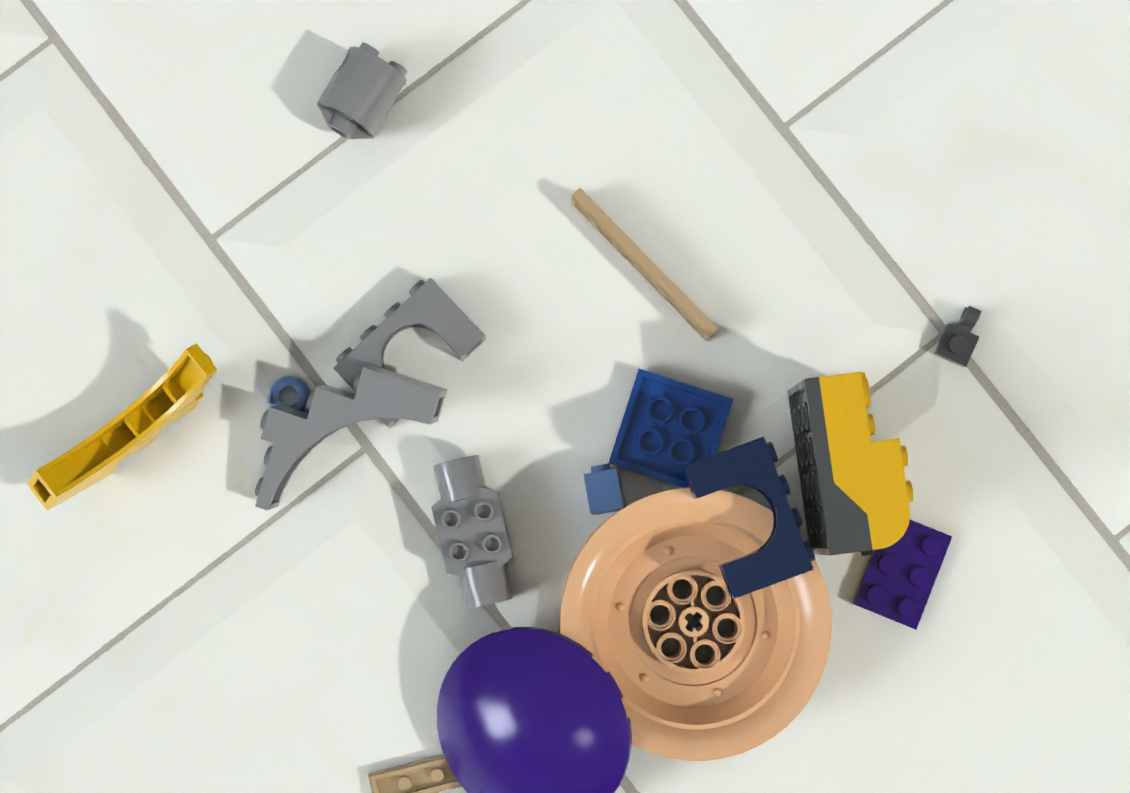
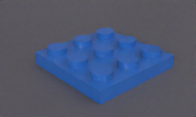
M638 369L608 464L682 488H690L682 467L717 453L734 399Z

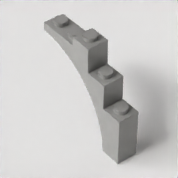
M371 365L363 367L362 371H358L353 383V390H356L355 394L329 385L316 387L315 391L313 390L307 400L306 408L309 410V413L282 404L269 407V410L264 412L261 419L260 428L263 429L261 439L273 444L268 447L264 456L266 469L264 476L259 479L255 488V496H257L255 507L268 511L279 506L284 489L301 461L325 438L346 426L378 418L407 419L429 425L438 422L448 389Z

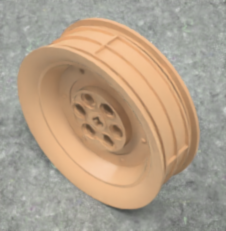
M679 488L655 493L629 504L604 521L592 533L574 560L562 597L560 634L574 640L593 654L592 658L606 673L609 671L623 695L621 700L627 718H630L632 745L655 755L685 761H709L742 754L760 746L786 728L800 714L816 690L826 666L832 634L829 595L816 560L811 561L814 570L735 599L730 598L719 568V564L756 551L768 540L773 528V513L761 504L724 490H719L697 499L693 498L690 488ZM679 579H685L690 584V593L685 598L675 597L672 591L673 584ZM712 586L721 587L724 593L722 601L716 605L709 604L706 599V592ZM657 605L665 606L669 612L667 620L662 624L653 623L650 618L651 609ZM698 612L700 614L698 617L700 626L697 629L691 627L690 630L686 629L685 627L688 622L685 616L688 613L694 616ZM725 618H730L735 624L734 632L728 637L720 636L717 631L718 623ZM667 638H675L679 641V651L673 656H666L662 653L661 645ZM703 644L710 645L713 650L712 658L704 663L698 662L695 658L696 649Z

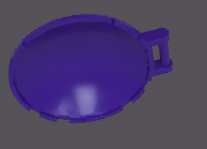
M513 627L509 630L492 632L483 636L468 646L456 658L446 673L439 692L437 730L444 757L457 781L467 793H615L624 778L630 760L632 747L630 718H627L621 700L623 695L609 671L606 673L592 658L593 654L574 640L554 631L535 627Z

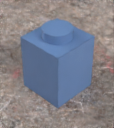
M602 464L591 467L592 473L583 474L590 514L598 515L615 512L626 507L620 471L617 468L611 469L610 464Z

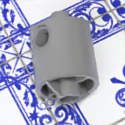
M362 42L360 47L353 46L348 49L342 65L334 73L317 102V106L320 108L328 127L347 139H374L391 110L398 93L407 81L404 77L407 70L402 65L394 61L387 63L378 57L379 51Z

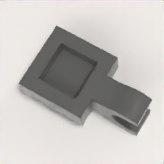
M972 306L965 307L957 326L950 323L946 325L934 354L959 366L967 367L979 340V336L971 333L980 317L981 310Z

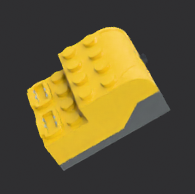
M865 372L845 373L802 380L787 390L808 541L814 554L831 556L861 552V556L875 555V550L887 548L900 540L909 525V502L913 501V488L911 481H906L904 467L908 466L907 449L905 445H900V438L871 442L870 435H875V424L873 415L867 414V408L871 405V397Z

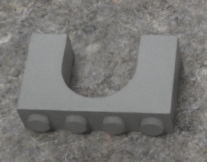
M429 278L426 282L423 280L417 282L409 290L410 297L403 304L397 302L392 305L384 314L386 319L378 327L372 325L360 336L362 342L354 349L351 347L345 349L336 358L338 364L333 369L353 389L356 374L358 371H362L363 367L374 365L385 369L384 354L387 345L395 335L409 328L419 327L433 331L462 361L487 338L434 280ZM380 418L389 428H392L400 420L398 418Z

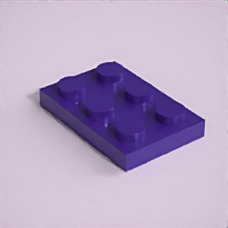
M910 520L908 528L900 540L887 548L875 550V555L870 556L852 604L917 630L952 536Z

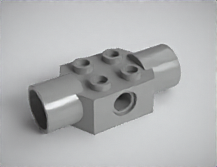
M479 455L467 456L433 465L441 499L431 507L446 572L459 576L467 610L512 599L505 564L514 555L499 492L486 488Z

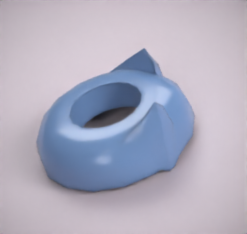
M286 376L280 378L271 386L267 399L270 406L284 405L280 400V394L283 389L293 387L297 390L299 397L295 404L288 405V407L304 412V407L311 393L306 382L298 377Z

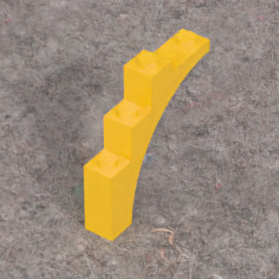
M197 343L186 348L173 366L122 413L66 453L37 469L27 485L44 508L48 511L111 475L122 459L152 443L163 427L192 412L204 397L201 391L217 371L212 359L202 351Z

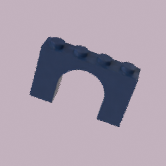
M764 436L682 467L694 499L730 486L741 485L753 488L761 493L772 509L773 528L763 546L754 552L719 564L730 598L733 599L814 570L811 561L816 560L810 542L808 540L803 542L799 532V528L803 527L800 514L796 507L790 508L786 495L791 494L788 482L784 475L778 476L774 462L778 461L775 448L772 442L766 443Z

